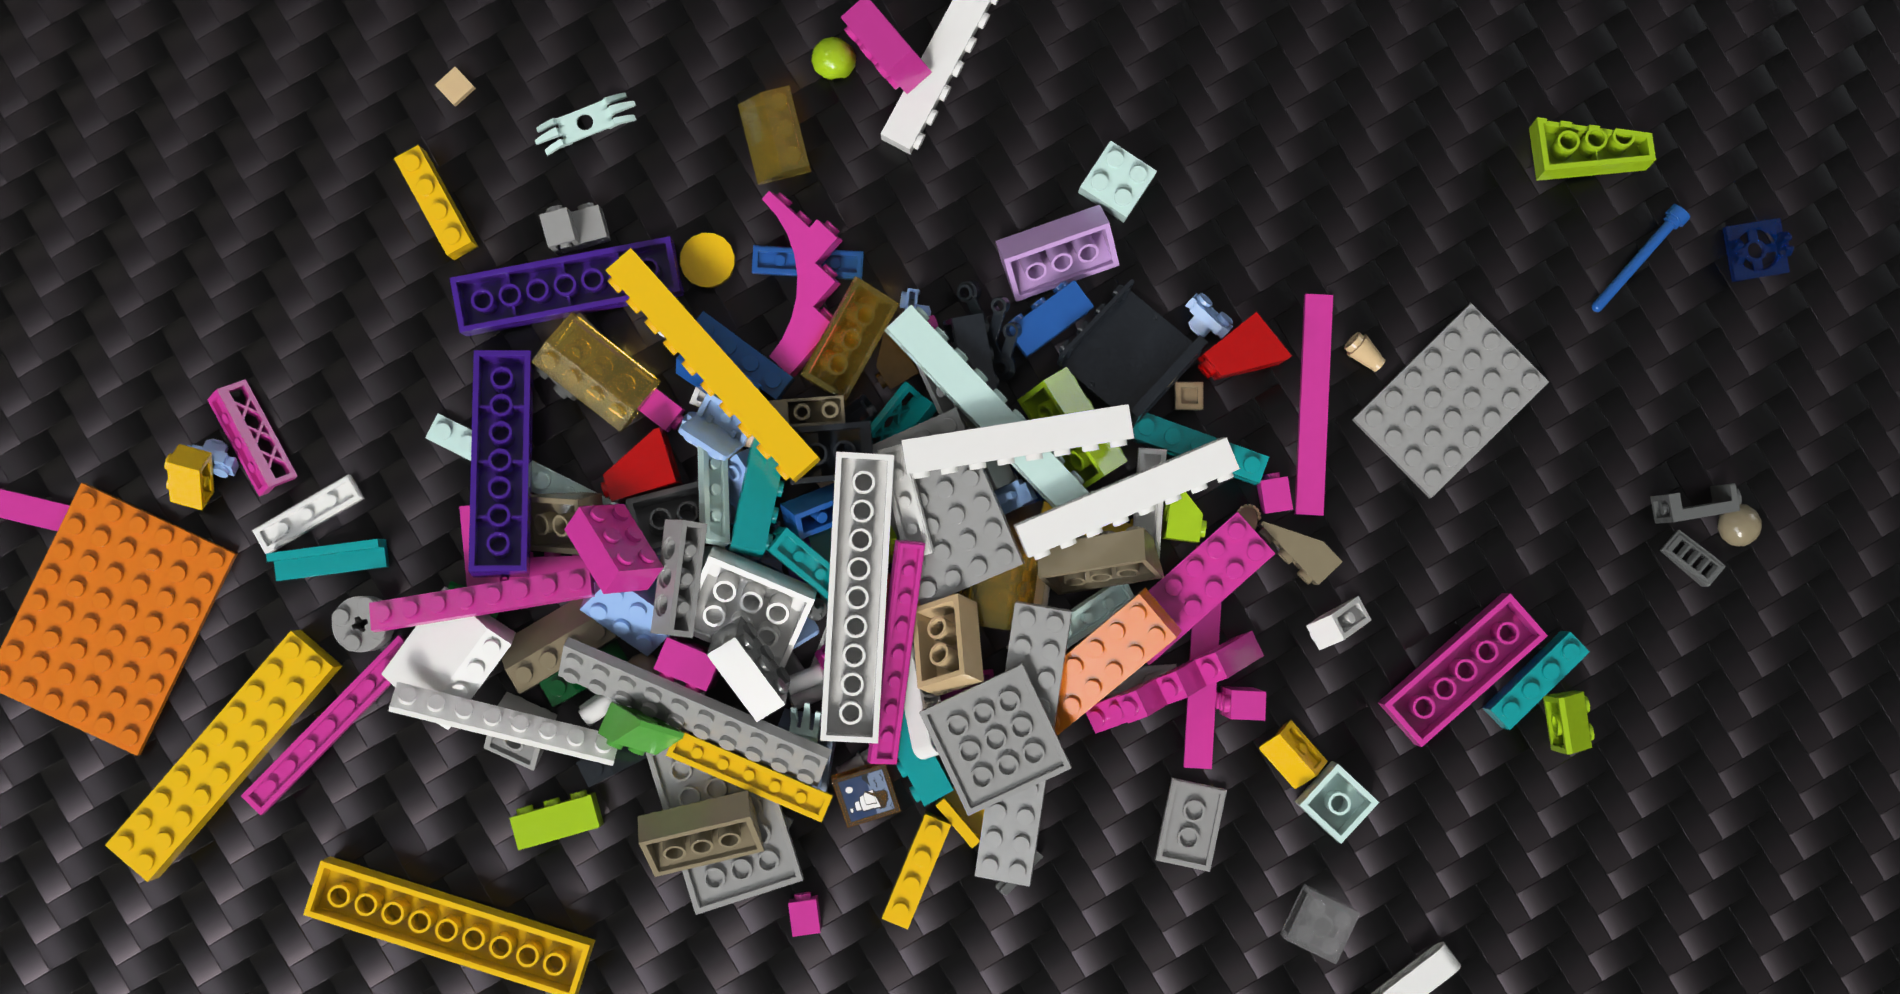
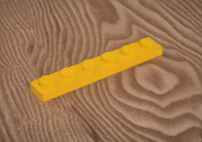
M680 730L685 733L683 739L668 748L666 756L819 822L823 821L833 798L832 794L802 783L795 778L779 773L774 769L751 761L732 751L725 750L718 745L700 739L683 730Z

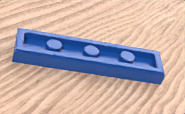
M753 245L752 274L797 276L792 247ZM834 250L821 266L823 267L827 264L838 274L835 279L862 280L864 252Z

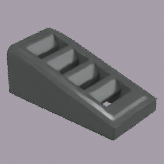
M1679 529L1675 531L1659 550L1701 587L1710 586L1726 567L1720 560ZM1682 541L1684 543L1683 547L1677 554L1673 553L1672 551ZM1689 549L1693 550L1692 554L1684 561L1682 559ZM1700 556L1702 560L1695 568H1693L1691 565ZM1709 564L1711 567L1702 575L1701 572Z

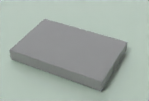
M1171 777L1155 860L1210 872L1227 789Z

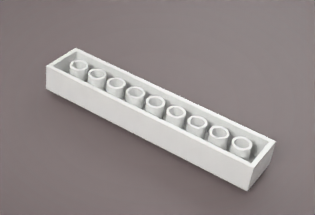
M836 452L820 741L878 743L894 455Z

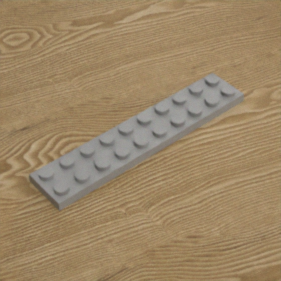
M1016 601L1005 671L1023 663L1055 730L1073 610ZM1047 780L984 809L975 876L1030 887Z
M568 637L563 646L558 676L563 677L567 682L577 683L590 689L595 694L605 695L623 706H630L640 710L646 716L661 719L674 728L684 729L700 739H707L719 744L725 750H733L746 756L751 761L761 762L779 773L789 774L798 778L802 783L818 787L832 752L831 749L764 720L756 722L750 714Z

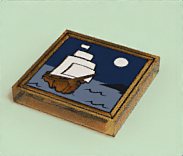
M867 764L831 776L847 828L901 811L886 764Z

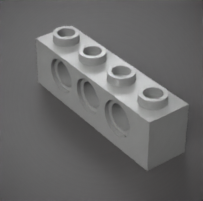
M665 519L660 562L664 568L657 578L650 633L693 638L707 524L687 520Z

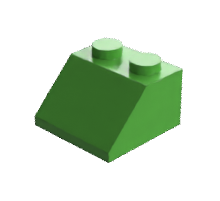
M614 702L610 703L598 731V734L607 739L606 744L620 750H622L623 746L629 747V751L644 756L645 752L657 755L683 739L685 734L661 719L646 716L640 710Z

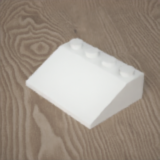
M713 545L701 571L693 636L711 643L715 632L742 616L746 623L750 622L755 627L758 634L757 638L762 645L766 644L771 649L776 664L779 667L785 668L815 601L817 591L807 583Z
M444 586V588L442 589V591H444V590H450V589H448L447 587ZM488 614L415 626L383 670L382 675L394 687H396L397 682L472 699L512 645L516 632ZM439 724V725H441L442 727H444V728L447 729V730H449V728L451 727V726Z

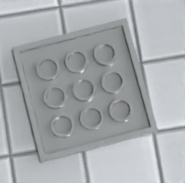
M1023 663L919 712L968 816L1072 768Z

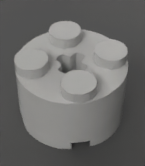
M355 596L345 600L332 614V630L341 646L348 651L368 652L378 650L390 642L394 629L381 632L371 631L369 603L383 600L374 596ZM363 619L368 620V624L365 625V628L361 627Z

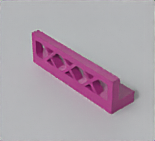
M245 379L216 389L207 400L258 496L268 494L275 486L295 479L297 474L247 380ZM241 389L246 398L245 404L235 402L230 392ZM246 413L257 418L259 422L257 429L246 424L244 420ZM259 438L269 441L272 446L270 454L260 450L257 444ZM272 462L281 465L286 475L275 478L270 469Z

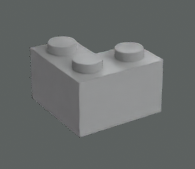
M585 203L577 207L578 210L573 212L567 207L563 208L562 205L547 208L546 213L539 216L548 247L557 255H562L611 241L603 209L599 205Z

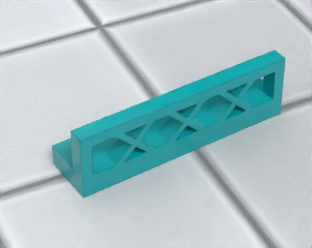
M905 381L871 423L872 438H876V443L929 420L937 411L934 403L922 396ZM910 392L913 397L906 405L902 406V400ZM893 416L891 425L884 428L885 421L888 417Z
M777 527L773 532L776 538L766 550L828 600L830 563L787 527Z
M372 539L266 553L267 562H274L276 581L389 567L386 539Z

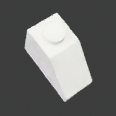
M1359 596L1319 616L1306 625L1310 632L1312 640L1316 643L1318 649L1321 650L1345 640L1370 622L1371 618Z

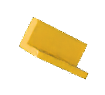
M1292 720L1286 722L1275 736L1259 747L1260 751L1294 789L1315 778L1328 762Z
M954 787L952 792L944 795L936 802V807L969 846L973 848L980 842L984 809L968 816Z

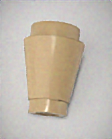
M1357 332L1344 346L1348 356L1372 369L1374 372L1379 370L1386 361L1366 334L1362 335L1360 332Z

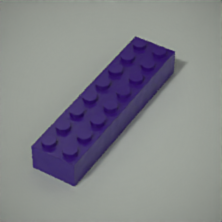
M668 236L451 277L450 283L459 332L465 336H472L576 316L579 312L581 314H588L629 306L626 300L630 297L623 290L618 293L607 280L611 276L605 270L630 248L674 297L683 296L684 292L674 241Z
M474 350L468 571L472 577H530L534 361L532 360L531 350Z

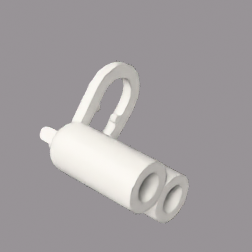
M820 664L789 675L788 697L792 707H797L798 710L804 707L805 702L813 704L822 700L824 670Z
M596 694L579 706V714L590 727L606 715L611 702H617L605 695Z

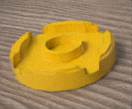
M701 233L691 237L684 244L680 253V266L683 274L692 284L699 287L714 288L724 284L733 273L735 255L731 245L723 237L714 233Z

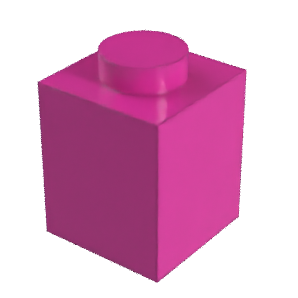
M658 389L654 390L639 410L667 432L671 429L677 430L682 424V419L685 418L682 416L685 410Z
M1279 472L1263 475V480L1257 484L1261 514L1292 510L1293 505L1288 476L1280 477Z
M811 892L794 894V898L788 902L792 936L821 933L822 924L818 895L811 896Z

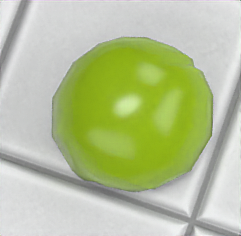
M829 37L822 39L813 48L811 62L815 71L824 78L830 80L846 78L855 68L856 54L852 46L842 39Z

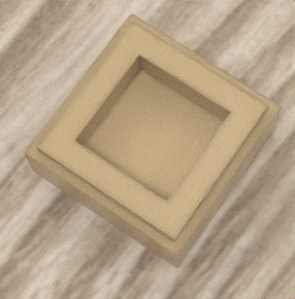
M456 67L451 69L435 84L455 107L476 89Z
M1175 382V410H1203V382Z

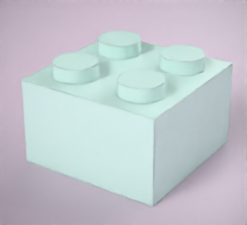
M1110 141L1080 186L1078 193L1096 205L1100 204L1102 209L1124 223L1157 171Z
M1333 761L1327 765L1294 801L1339 843H1342L1379 803L1339 764Z

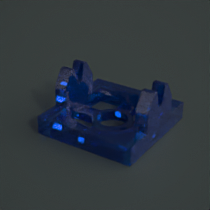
M1780 218L1723 228L1732 282L1790 272L1787 257L1791 256L1794 250V246L1789 245L1792 235L1787 231L1783 232ZM1757 230L1768 233L1775 243L1764 244L1758 240ZM1747 232L1749 242L1744 246V243L1739 238ZM1751 243H1757L1761 246L1762 254L1759 258H1753L1749 255L1748 247ZM1776 252L1773 263L1768 268L1763 269L1762 259L1766 253ZM1745 258L1752 262L1753 270L1743 265Z

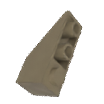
M843 395L769 401L792 428L845 423Z
M1264 521L1257 524L1261 529L1258 532L1259 535L1268 544L1273 542L1280 549L1278 555L1287 564L1292 562L1299 569L1297 572L1298 576L1308 585L1311 582L1314 585H1319L1343 562L1323 541Z

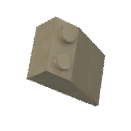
M602 493L531 494L530 551L579 555L564 529L579 506L603 505Z

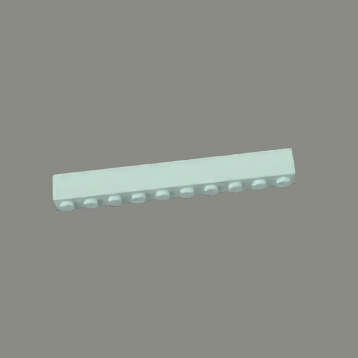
M910 305L884 330L976 428L1026 421L1025 417L1018 410L1014 409L1012 411L1005 404L1007 399L998 389L993 391L986 384L988 379L978 368L973 370L966 363L969 359L959 348L954 350L947 343L949 340L948 336L939 327L934 329L927 322L930 318L919 306L914 308ZM1054 451L1042 453L1043 459L1026 461L1025 456L1014 457L1015 463L1011 464L1052 508L1089 493L1082 485L1085 483L1082 477L1074 470L1070 473L1063 465L1065 463L1063 457H1054Z

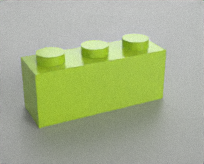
M585 789L571 793V799L560 802V798L556 797L543 801L544 807L533 809V805H528L516 809L517 814L509 819L518 850L601 827L604 822L596 793L587 794Z

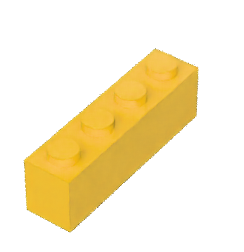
M417 145L395 157L394 160L446 255L456 260L478 248L476 241L427 152Z
M925 811L883 911L882 919L908 930L951 827V823L947 819Z

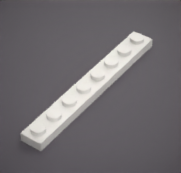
M397 682L389 705V712L613 766L617 752L616 748L606 744L607 739L598 734L597 730L406 683Z

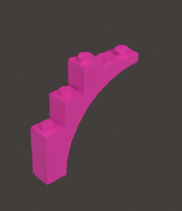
M768 191L762 200L776 214L785 229L794 252L797 270V294L792 317L782 340L769 357L786 373L796 376L839 328L833 322L836 317L823 307L822 310L819 308L841 284L835 279L838 274L827 264L823 267L821 265L843 240L837 236L840 231L828 220L823 223L817 219L810 226L812 220L801 210L798 213L793 211L789 207L792 202L781 192L776 195Z
M1253 631L1244 633L1157 677L1099 701L1086 714L1095 734L1127 722L1137 721L1150 716L1168 704L1191 696L1207 685L1229 678L1263 657V652Z

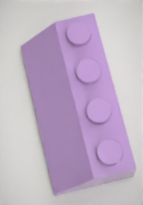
M1100 204L996 241L1000 259L1016 302L1054 289L1064 281L1071 283L1074 280L1077 281L1119 266L1110 223Z

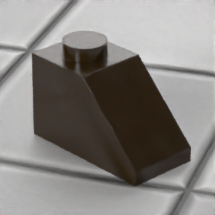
M884 331L876 368L879 372L875 374V377L883 389L888 386L892 392L905 381L908 382L917 377L919 371L911 358Z

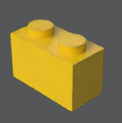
M179 444L172 454H168L164 465L168 473L166 488L169 489L170 502L203 510L214 493L212 453Z

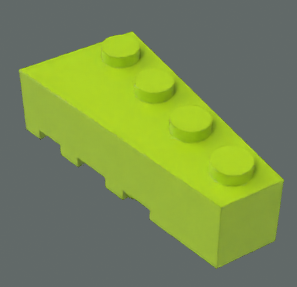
M1539 117L1535 119L1529 128L1536 181L1644 171L1656 160L1652 133L1618 128L1614 130L1604 129L1590 124L1589 126H1582L1568 121L1553 122L1547 121V118Z

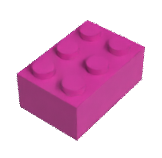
M859 0L841 16L842 20L847 24V27L844 29L845 32L857 43L860 50L872 61L875 68L895 90L901 87L908 94L932 73L871 0Z
M625 504L579 506L564 529L603 594L648 590L664 568Z
M669 636L666 638L653 668L659 671V676L673 682L681 680L686 683L685 687L698 693L714 688L721 675L707 656L708 647L680 636Z

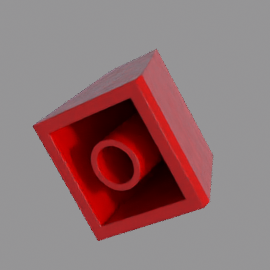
M1256 312L1197 360L1201 363L1198 365V368L1206 378L1212 377L1216 381L1279 365L1292 355Z
M661 428L652 430L603 474L605 481L601 482V487L605 498H610L611 502L620 504L629 498L683 484L667 431Z

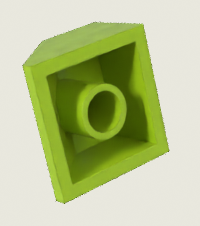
M1187 492L1180 494L1182 499L1168 505L1165 503L1161 539L1190 543L1200 542V538L1205 537L1207 521L1202 520L1203 513Z
M1575 690L1545 695L1543 700L1551 750L1568 755L1592 748L1591 740H1594V730L1592 725L1588 723L1587 713L1590 712V703L1588 697L1584 696V692Z

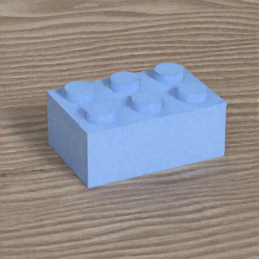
M595 581V597L585 598L581 604L580 611L647 657L670 636L650 633L656 582H653L648 590L603 594Z

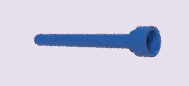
M1673 204L1665 212V222L1593 302L1592 310L1594 312H1600L1673 229L1683 227L1690 219V215L1685 209L1677 204Z

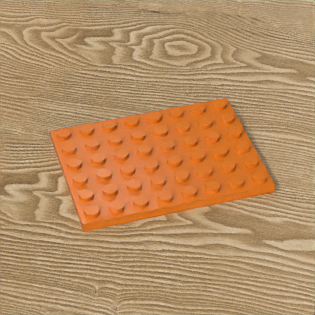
M81 483L0 648V693L134 755H141L238 554L91 485Z

